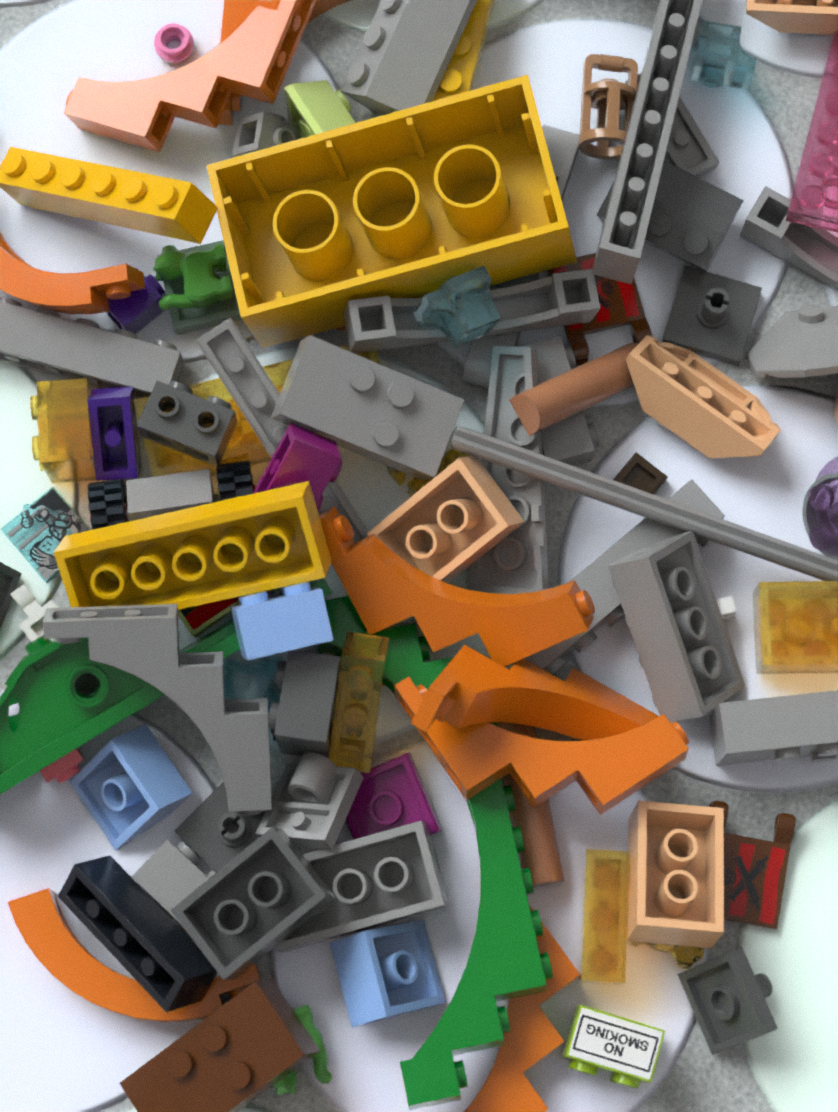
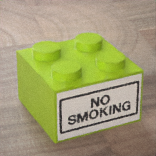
M578 1005L574 1009L561 1057L570 1060L569 1069L596 1076L597 1070L601 1069L612 1073L611 1082L638 1089L640 1082H652L665 1030L584 1005Z

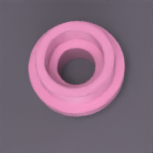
M170 23L163 26L156 33L154 47L157 55L162 60L178 63L190 56L193 51L194 41L191 32L186 27ZM171 41H179L181 43V46L176 49L167 47Z

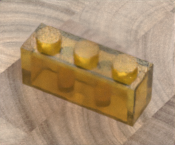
M347 632L341 655L329 759L337 767L357 768L359 772L370 773L377 740L389 637Z
M586 849L583 854L579 954L580 976L578 983L622 985L625 983L630 851Z

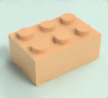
M467 456L460 457L366 534L368 536L375 534L391 551L423 573L449 583L525 521L479 458Z
M639 800L629 817L627 941L713 948L724 933V808Z

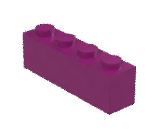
M290 422L254 493L309 481L319 512L323 503L322 493L328 482L333 483L337 479L342 468V459L336 441Z

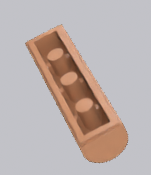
M633 342L625 344L509 399L528 435L531 436L634 387L626 358L638 344Z
M497 722V726L537 738L534 726ZM508 773L501 779L503 786L510 785L513 793L515 810L509 811V817L512 827H520L525 851L518 853L521 869L529 868L533 887L564 882L549 798L533 808Z

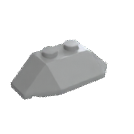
M808 305L796 311L786 312L747 352V361L755 378H768L769 376L797 378L838 373V306L819 307Z

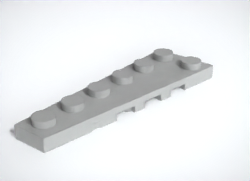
M493 346L484 434L542 455L541 431L529 436L509 401L513 396L539 385L536 349L531 347ZM481 459L484 467L525 522L470 565L468 590L497 594H518L549 589L544 481Z

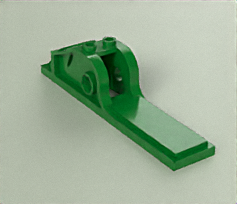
M324 578L308 581L311 588L322 589L324 598L333 593ZM281 589L268 598L282 595ZM233 619L181 649L180 653L223 651L224 659L238 651L240 647ZM43 635L25 646L24 649L28 654L22 657L5 682L7 687L0 696V794L165 694L131 673L90 660L88 638H82L76 643L62 644L56 642L55 639H44ZM91 673L99 679V687L94 693L83 694L76 689V679L82 674ZM19 703V713L9 716V706Z

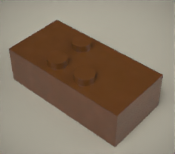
M273 979L258 980L119 1084L137 1112H238L320 1050Z

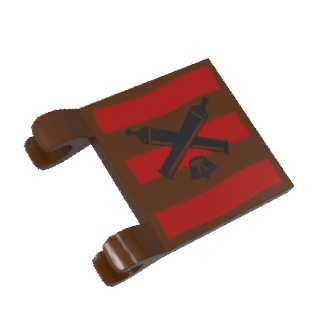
M596 253L576 257L577 262L550 269L548 270L549 276L555 273L592 269ZM594 275L600 310L591 322L564 325L568 347L572 348L576 366L588 362L589 347L584 336L586 334L630 325L633 343L639 344L646 335L652 336L634 278L632 284Z
M720 801L711 802L709 807L724 808L725 828L728 804ZM781 813L776 816L773 842L724 833V920L777 929L790 846L796 822L794 815Z

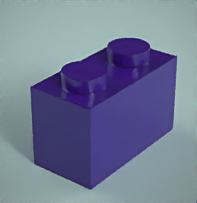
M134 386L92 389L87 400L96 481L138 478L142 465Z

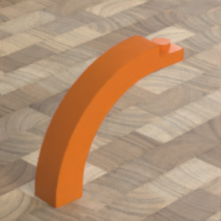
M0 232V290L34 306L66 314L109 312L108 299H124L131 296V291L145 289L144 273L128 264L79 273H54L34 268L14 252Z
M47 888L7 902L23 939L40 963L71 991L91 1003L115 1013L157 1022L202 1020L224 1005L222 996L229 994L230 999H232L253 982L262 980L258 967L255 964L235 980H223L221 976L215 977L202 1001L166 1013L135 979L121 975L105 966L79 942L67 924L53 890Z

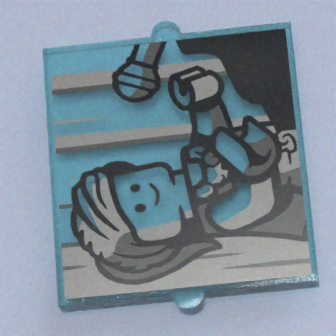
M51 487L31 505L24 504L23 511L1 528V531L46 584L60 574L54 551L63 538L67 535L90 530L54 487Z

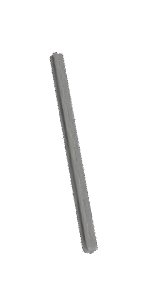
M458 426L453 434L451 448L679 530L685 532L693 531L696 536L838 585V561L828 556L462 426Z

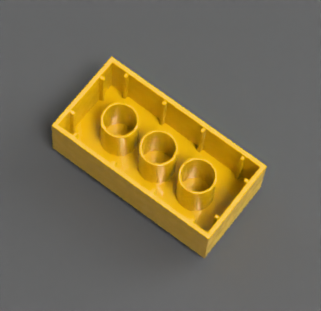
M528 75L206 165L214 202L218 207L217 215L240 315L261 348L345 326L343 314L349 300L390 295V298L454 296L577 262Z

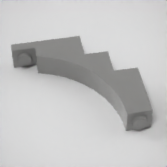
M178 604L46 608L43 620L44 639H55L58 643L70 644L76 643L82 638H88L90 660L116 667L153 685L172 699L191 718L211 747L220 767L226 788L229 812L238 811L242 815H257L263 812V810H272L268 698L225 700L223 651L180 653Z

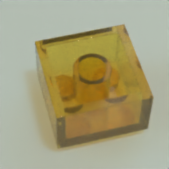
M87 378L37 382V395L30 397L32 420H37L39 435L32 436L34 461H39L40 471H45L52 483L96 480L87 400L92 389Z

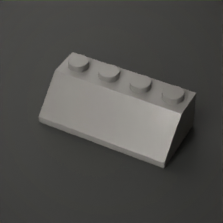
M380 0L371 25L364 34L362 45L354 63L347 72V78L341 92L370 111L384 115L432 102L477 0Z
M693 531L685 532L630 552L608 565L612 576V584L618 593L625 614L626 624L631 631L639 654V662L644 669L652 692L654 705L657 707L660 716L664 714L670 722L704 717L715 709L719 703L725 702L746 687Z

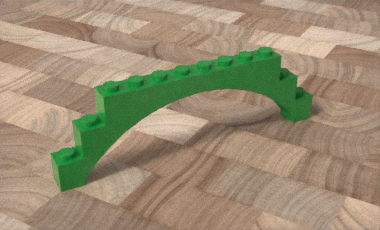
M349 596L325 600L333 641L316 644L318 654L331 653L340 657V659L358 667L380 682L394 695V685L408 676L416 687L422 684L428 690L454 658L449 657L424 663L423 661L430 660L428 642L424 635L418 636L415 623L384 629L369 635V633H365L367 630ZM489 722L490 724L497 726V722ZM501 779L467 800L476 832L481 870L480 904L476 932L465 970L444 1014L412 1059L399 1061L409 1111L461 1100L460 1088L468 1087L463 1060L454 1062L453 1056L503 1046V1034L511 1031L506 1007H497L496 1002L545 992L546 979L553 978L548 953H539L536 937L543 936L538 910L530 911L527 894L534 893L529 868L521 869L518 853L525 851L519 826H511L509 811L515 810L512 789L510 785L503 786Z

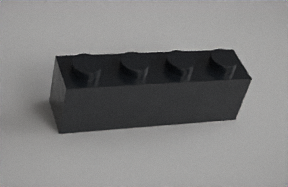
M110 855L74 864L58 895L60 900L166 1013L202 1001L217 971L199 947Z

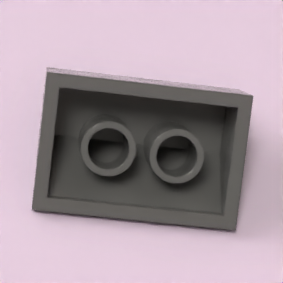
M664 160L644 242L706 272L744 200ZM613 184L597 213L599 219L603 221L605 220Z

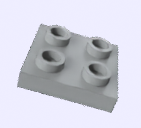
M312 752L304 753L298 764L287 763L272 796V810L265 811L255 835L259 838L271 827L283 829L297 847L333 850L364 777L357 768L337 767L325 756Z

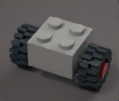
M250 461L219 464L216 467L219 494H214L210 469L127 480V495L122 479L88 483V506L92 530L253 494L256 487L253 484Z

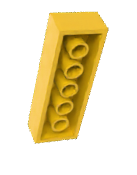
M309 481L67 535L54 551L71 607L178 604V610L326 578L332 562Z

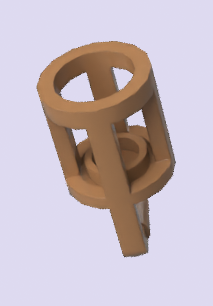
M590 54L584 59L579 150L584 155L597 159H620L623 145L609 147V141L624 144L637 92L638 64L634 59L605 54ZM592 68L618 73L626 72L628 73V84L610 78L591 83ZM591 108L597 109V127L595 129H590ZM626 109L625 131L619 129V112Z

